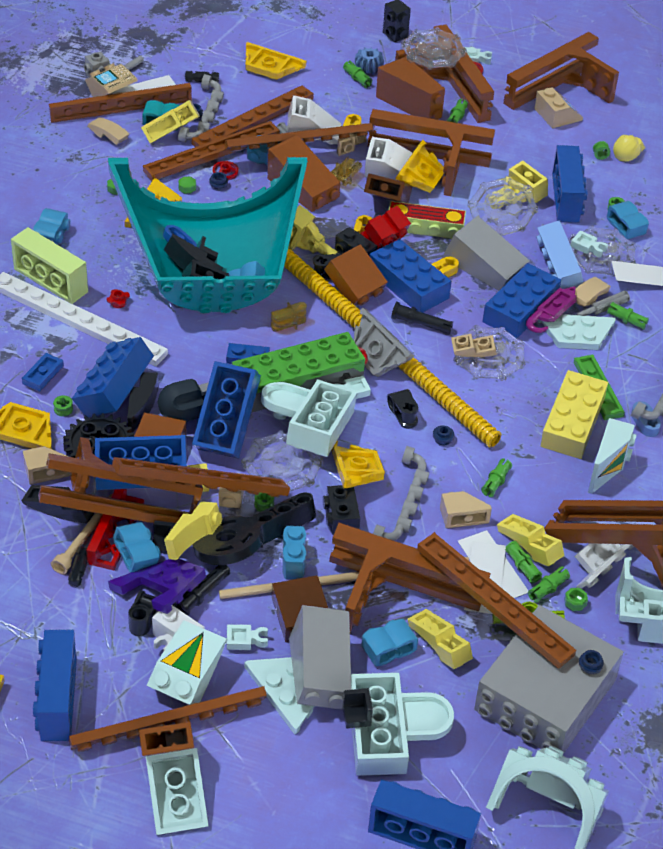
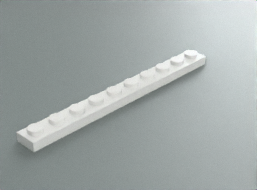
M5 272L0 274L1 294L109 344L113 341L119 342L127 338L141 337ZM141 337L154 355L149 364L156 367L168 355V349Z

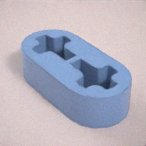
M638 402L634 403L633 408H632V412H633V410H634V408L636 407V405H637ZM642 402L646 405L645 410L653 411L648 403ZM639 417L638 420L633 418L643 435L654 437L659 434L661 427L659 418L654 420H647Z

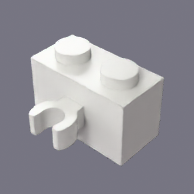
M172 606V611L168 614L158 611L152 617L153 635L157 637L154 640V649L165 645L163 648L164 652L183 620L203 629L205 627L174 606Z

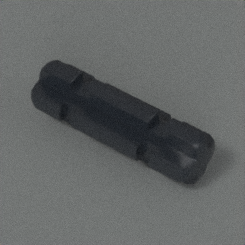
M186 71L185 81L192 82V80H195V82H202L203 75L206 74L212 76L211 80L219 82V73L212 72V74H209V72L195 71V73L193 71Z
M80 546L77 550V555L71 568L72 572L68 578L70 586L79 587L81 585V577L84 576L88 563L87 547Z

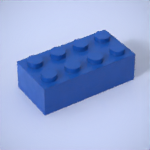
M557 145L552 180L556 218L560 222L579 223L581 215H584L585 205L583 201L587 200L588 191L585 189V167L582 165L583 154H580L579 146Z
M401 239L370 253L369 257L388 282L386 287L411 308L416 307L419 312L424 313L450 298L452 281Z
M527 263L485 304L482 322L517 339L527 329L526 321L560 288L561 279Z
M141 337L127 338L119 342L113 341L105 347L106 350L96 360L95 366L86 374V379L77 387L76 393L71 398L84 416L91 417L94 413L95 415H101L102 413L117 412L154 357Z
M214 361L192 442L195 448L239 459L261 375L256 370Z
M185 435L95 438V456L109 465H112L114 457L187 467ZM95 477L96 490L152 488Z
M44 630V638L39 640V655H41V659L37 660V675H39V681H35L37 702H33L35 731L40 732L41 741H68L69 736L72 735L77 666L74 630Z
M381 779L371 803L368 832L415 849H473L477 838L481 813L471 807H463L451 803L447 799L427 795L421 790H412L401 786L397 782Z

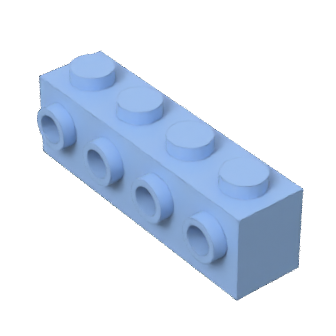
M560 220L537 227L539 235L536 236L539 247L543 246L541 251L544 260L548 259L546 263L549 272H553V276L561 279L560 288L566 289L574 286L577 288L583 283L582 272Z

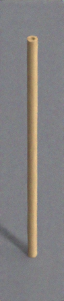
M359 572L320 576L318 578L321 586L353 582L357 580ZM272 583L219 590V598L227 599L272 593Z

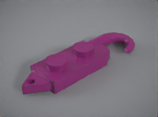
M576 287L559 288L528 318L526 321L527 328L535 333L547 331L548 326L538 328L533 324L538 320L545 322L557 320L576 302Z

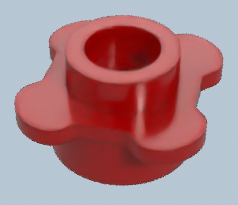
M114 289L111 291L110 297H107V302L114 308H123L130 294Z

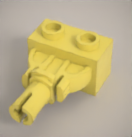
M521 161L509 169V179L506 181L505 187L500 189L498 197L489 201V206L492 210L497 211L506 204L515 205L518 202L527 201L535 204L548 196V179L526 162Z
M299 205L295 215L289 248L293 251L296 247L309 250L313 254L318 251L322 255L338 253V251L325 243V236L319 232V229L313 223L315 216Z

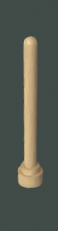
M95 513L65 553L56 555L51 562V567L55 572L59 574L67 573L72 566V557L97 527L103 514Z

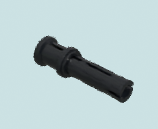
M396 302L393 307L392 319L398 318L407 321L408 324L417 323L448 334L451 333L453 321L419 312L416 307H406L400 305V302Z
M218 565L191 592L187 590L180 603L175 602L172 606L188 616L192 608L203 603V597L230 575V568L227 565Z

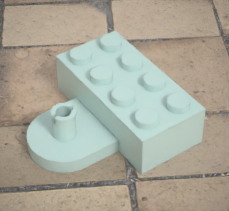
M318 379L311 390L290 383L274 382L262 389L261 402L267 409L274 412L273 416L276 419L282 420L287 416L292 417L289 422L286 444L327 457L354 413L357 391Z
M399 673L351 674V690L369 688L373 707L371 726L352 728L356 776L407 774L409 761L407 741L436 740L444 737L453 725L454 711L447 699L435 693H402Z

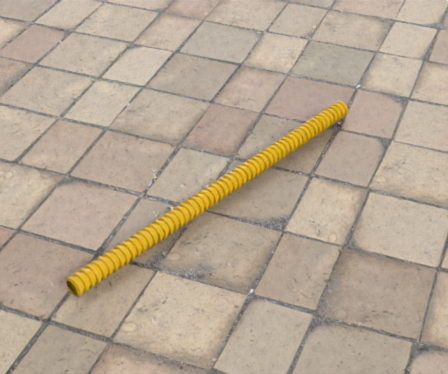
M288 247L284 267L354 329L356 326H359L362 318L360 309L353 305L351 301L345 298L343 294L337 291L336 288L329 284L328 281ZM416 358L398 366L400 370L407 374L409 378H412L418 386L424 389L426 393H429L435 401L442 405L443 408H446L452 416H455L461 424L468 428L483 443H486L488 447H493L500 441L502 436L500 431L492 427L486 419L457 396L438 377H435Z

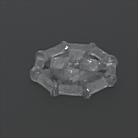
M439 27L428 30L415 29L407 39L401 41V48L406 53V59L409 62H415L428 67L430 70L446 66L452 68L467 53V49L463 47L458 34H450L440 30Z
M510 176L487 183L482 182L473 198L467 204V207L470 208L472 219L479 216L478 210H484L485 216L481 219L486 223L494 222L497 227L489 226L501 236L519 231L524 232L526 230L525 227L534 214L538 212V206L532 193L533 188L530 185H525L511 179ZM504 186V189L494 192L490 190L493 188ZM509 186H510V187H513V188H515V189H517V190H519V191H521V192H519V193L517 194V193L514 192V190L509 189ZM484 193H486L485 201L483 203L479 202ZM526 197L528 206H522L521 199ZM501 205H506V210H502L498 207H500ZM522 213H526L522 220L519 221L518 216Z
M589 226L588 229L583 231L596 237L597 242H604L608 245L607 251H603L601 258L595 256L591 251L586 254L572 248L578 265L587 274L591 272L615 277L611 261L636 264V244L620 234L618 229L609 230ZM572 234V235L569 237V243H570V245H571V240H572L577 234Z
M474 325L471 330L463 335L472 334V338L493 335L497 355L487 357L455 355L453 358L455 365H460L472 374L474 379L491 378L504 381L508 376L525 367V343L523 340H518L507 332L505 327L491 328ZM511 350L516 351V356L511 354ZM506 363H512L510 366L504 369ZM483 368H490V369H496V370H482V369H483Z
M283 430L260 439L255 438L251 441V446L245 458L241 460V466L246 469L249 475L283 479L290 487L289 492L314 485V479L320 467L324 464L321 456L284 443L287 440V433H283ZM279 442L278 445L269 448L265 447L267 445ZM306 451L311 459H305L302 453ZM257 452L262 454L260 460H254ZM279 462H285L286 465L283 466L282 464H278V463H279ZM305 468H310L308 474H304L302 471ZM256 469H260L262 475H259Z

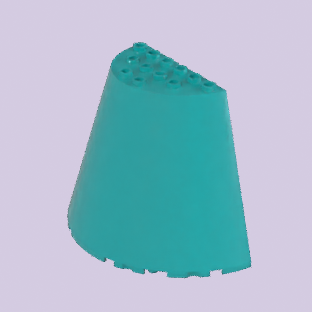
M287 157L286 164L280 172V177L271 181V186L268 189L264 186L253 192L251 198L245 200L243 196L235 201L215 203L171 202L164 197H161L159 200L155 198L153 192L144 187L140 188L139 182L132 178L128 158H108V168L113 184L157 287L168 301L182 308L200 311L204 314L210 312L229 313L232 310L258 303L276 290L283 274L308 162L307 157ZM167 225H175L189 235L196 244H198L202 236L206 237L204 246L218 253L215 263L222 266V271L226 273L234 269H241L248 262L257 261L265 268V276H225V278L219 280L214 279L213 276L182 277L184 270L163 250L167 244L163 237L164 229Z

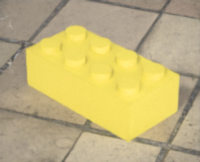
M568 370L544 427L540 447L582 459L604 402L608 382Z

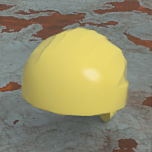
M621 135L614 143L613 153L619 161L627 162L637 158L645 149V146L638 137Z

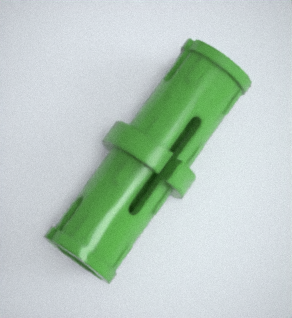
M350 60L344 63L343 69L351 75L354 81L357 80L365 88L372 84V78L366 75L362 68L357 67Z
M459 99L456 106L451 109L450 117L447 119L448 122L458 123L464 117V111L468 106V102L465 99L462 104L463 99Z
M615 302L610 304L611 308H608V314L622 319L626 324L631 323L642 330L645 329V324L648 323L649 318L633 312L631 308L626 309Z
M505 458L500 459L496 468L490 471L488 480L481 488V492L485 496L491 491L488 497H493L498 487L504 484L505 476L512 468V463L508 459L504 465Z
M517 541L507 544L505 551L514 560L516 568L526 575L530 583L539 581L542 573L532 562V557L523 551Z
M560 566L549 576L546 575L541 578L539 584L528 590L529 598L531 600L534 599V602L538 603L547 594L554 593L560 584L570 578L569 571Z

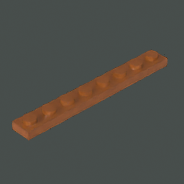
M190 83L51 103L49 104L50 120L53 123L144 109L147 101L151 100L160 101L164 104L185 103L189 100L192 101V87Z
M301 85L201 133L198 137L191 138V144L197 147L268 122L289 111L293 95L313 100L314 93Z
M271 121L143 165V172L151 181L154 178L159 180L234 153L230 149H225L224 142L228 139L280 134V130Z
M372 123L228 139L224 143L225 149L235 152L241 151V147H249V150L259 149L260 145L266 144L267 147H273L295 135H298L304 143L314 142V139L321 138V141H329L335 136H339V139L350 138L352 134H357V137L368 136L373 127Z
M114 457L112 463L116 473L123 478L134 476L140 477L145 481L158 479L168 484L181 482L191 487L204 485L209 489L220 487L231 492L244 490L254 495L267 493L272 497L288 496L290 491L287 483L283 479L117 457Z
M435 532L418 544L417 551L558 669L575 656L577 650Z
M262 686L70 735L68 740L70 749H77V752L91 749L93 744L100 742L104 746L117 742L116 738L126 736L127 739L139 737V730L166 726L174 723L190 722V719L197 717L200 720H206L214 717V713L223 711L224 714L238 711V707L247 705L248 708L256 707L262 704L261 701L266 698L267 694L265 687Z

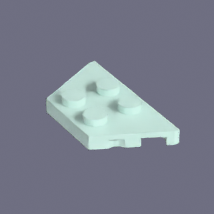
M562 314L554 322L538 320V322L548 326V330L545 332L553 339L557 348L599 350L602 341L608 336L611 327H614L615 318Z
M292 658L246 661L244 668L259 687H265L267 699L294 735L300 731V726L306 718L310 717L315 706L297 704Z

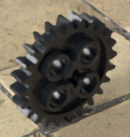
M94 413L90 419L86 415L84 416V421L76 419L77 425L70 424V430H65L66 436H63V448L66 456L75 458L80 437L88 438L95 455V438L134 437V433H132L131 427H127L126 421L121 423L120 417L113 420L112 414L105 418L104 413L100 417H97Z

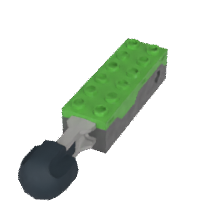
M344 332L232 362V365L254 369L261 375L252 412L267 409L261 402L262 389L270 383L285 382L309 390L312 389L317 379L331 384L344 385V380L364 376V368L368 362L366 351L356 345L349 332ZM186 379L165 386L160 392L157 401L160 413L164 417L184 421L199 418L208 383L198 385L196 380Z

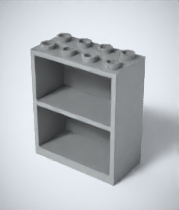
M539 605L533 614L577 650L575 656L558 669L516 634L479 681L474 710L482 717L496 722L503 729L518 735L527 743H531L540 749L553 746L565 752L616 681L624 651ZM595 650L601 654L604 666L599 673L589 674L580 668L579 658L585 651Z

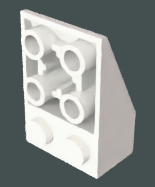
M293 95L288 112L287 133L341 126L338 120L311 99ZM339 136L332 137V140L324 142L338 145Z
M372 137L366 157L365 177H368V173L396 180L395 177L412 155V152L390 139Z

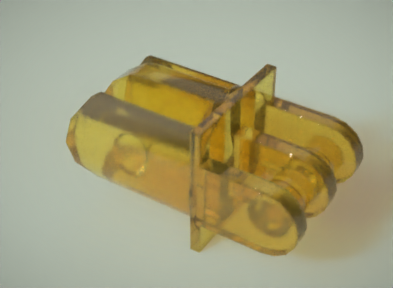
M347 157L341 164L336 162V167L331 172L342 185L346 186L348 183L352 184V178L361 170L362 163Z
M287 302V307L271 312V329L273 331H280L293 326L297 330V325L306 322L307 304L299 302L290 305Z

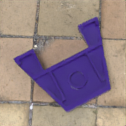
M180 558L178 560L168 559L108 581L110 590L121 595L139 585H145L163 594L151 600L153 608L168 614L172 611V605L175 602L180 603L183 600V594L187 590L191 592L206 578L205 568Z

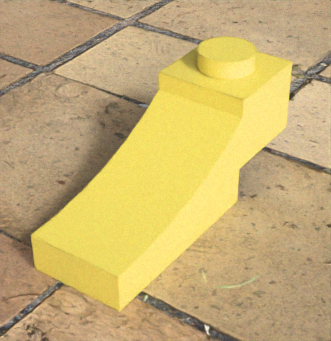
M189 100L142 126L141 129L151 144L181 126H185L199 118L200 115L192 101Z
M200 502L192 514H183L164 540L169 559L178 560L182 553L196 541L208 534L213 535L222 522V514L219 512L217 503Z
M511 514L497 524L498 532L517 541L536 562L549 567L565 556L562 540L545 534V529L542 525L515 514Z
M428 609L408 618L409 627L430 644L443 663L456 669L473 659L470 642L455 633L454 625Z

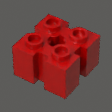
M397 205L386 211L382 216L379 215L369 220L364 227L365 231L360 234L376 244L378 250L404 237L408 233L407 229L411 222Z

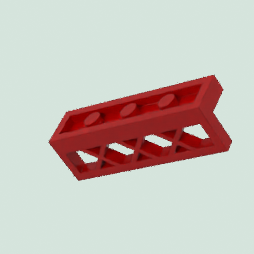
M115 489L111 496L114 499L144 504V499L128 496L127 489ZM103 514L86 550L88 565L114 571L121 557L116 545L109 543V539L113 538L116 527H118L116 523L126 519L129 525L136 523L137 520ZM110 552L113 556L111 562L100 559L102 555Z

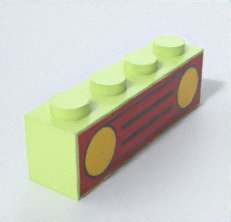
M390 201L389 210L398 205L411 222L407 229L408 233L452 239L454 234L463 228L465 224V210Z

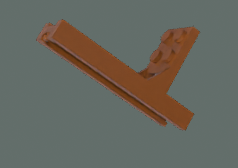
M447 24L433 27V35L439 43L396 51L395 60L407 56L432 78L448 80L459 97L463 99L462 101L465 99L468 102L467 108L477 123L491 120L492 111L487 108L493 107L492 102L488 103V101L493 100L494 90Z
M587 32L507 74L506 83L510 87L507 86L505 88L509 94L504 95L503 104L515 110L535 99L537 91L555 88L563 83L584 87L607 103H611L614 101L619 71L586 52L597 46L599 37ZM573 58L576 59L564 65L563 67L551 72L550 74L536 80L535 82L523 87L522 89L516 91V88L530 82L531 80L545 74L546 72L560 66L561 64Z
M372 109L369 123H372L373 130L369 132L368 147L372 137L390 139L413 153L421 142L419 140L378 134L374 130L375 126L449 138L453 146L426 142L427 144L424 146L429 154L433 152L437 159L444 161L443 172L445 176H443L441 187L445 188L444 195L446 196L452 195L460 163L488 168L490 166L492 153L461 148L462 141L492 146L495 129Z
M80 437L75 458L48 453L46 462L47 468L72 472L70 477L72 491L41 485L38 497L39 502L150 523H154L155 520L177 523L183 514H192L198 501L201 499L203 486L196 485L191 487L181 482L168 484L158 479L145 481L140 477L134 476L131 478L120 477L112 465L105 463L93 454V447H91L89 439ZM90 476L194 496L190 512L87 494L85 488H88Z
M563 500L558 507L559 512L553 514L556 520H549L545 526L546 534L562 540V543L632 544L652 562L653 568L663 587V500ZM564 521L654 522L655 524L564 523Z
M338 523L332 539V544H335L333 552H331L329 562L359 572L345 611H349L350 633L353 626H358L360 623L361 611L363 606L366 607L369 592L385 581L479 612L481 603L417 551V548ZM481 570L490 578L491 573Z

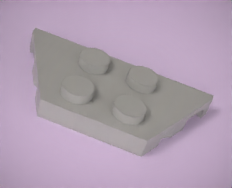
M362 308L360 310L362 318L360 325L355 328L353 340L358 347L366 351L368 362L365 367L374 376L379 377L414 358V355L367 309Z

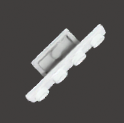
M588 543L574 556L589 573L576 587L582 589L587 586L591 588L599 581L597 578L599 574L603 576L613 568L611 563L613 561L615 563L620 561L626 555L624 551L627 548L631 550L634 546L632 544Z

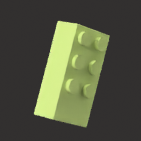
M28 227L11 238L13 264L16 271L71 304L88 293L85 261Z

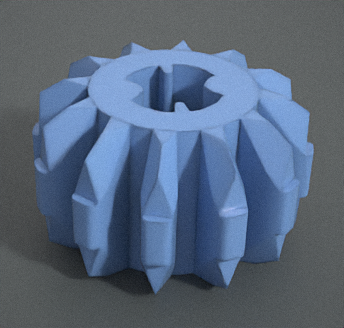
M364 47L363 50L360 49L356 53L355 65L362 68L367 75L369 73L375 74V72H378V67L384 65L383 54L378 49H367Z

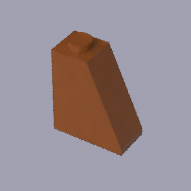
M191 722L139 730L142 756L194 748Z

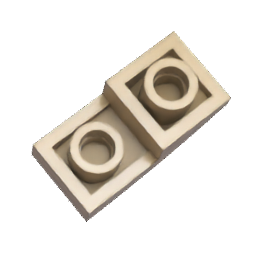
M101 117L87 125L98 137L107 136L116 145L126 140L130 134L118 124Z
M352 134L350 138L338 139L337 155L341 156L354 151L355 145L366 142L367 136L357 137V134Z
M596 276L590 278L575 289V295H577L576 303L581 306L595 303L598 296L609 292L611 286Z
M466 334L451 338L454 355L464 357L497 355L493 335L472 339V334Z

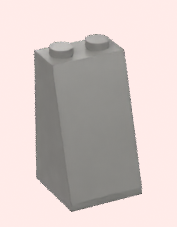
M476 216L454 234L442 257L456 258L459 261V269L498 291L530 261L479 216Z
M302 605L289 637L297 704L343 709L344 691L351 690L349 611Z

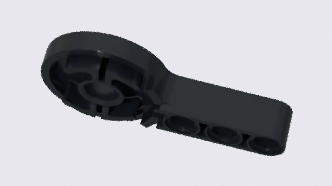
M308 492L299 493L250 517H222V522L213 535L208 534L192 544L195 556L200 561L211 565L233 564L250 557L259 548H263L264 544L282 536L286 526H302L316 518L313 495Z

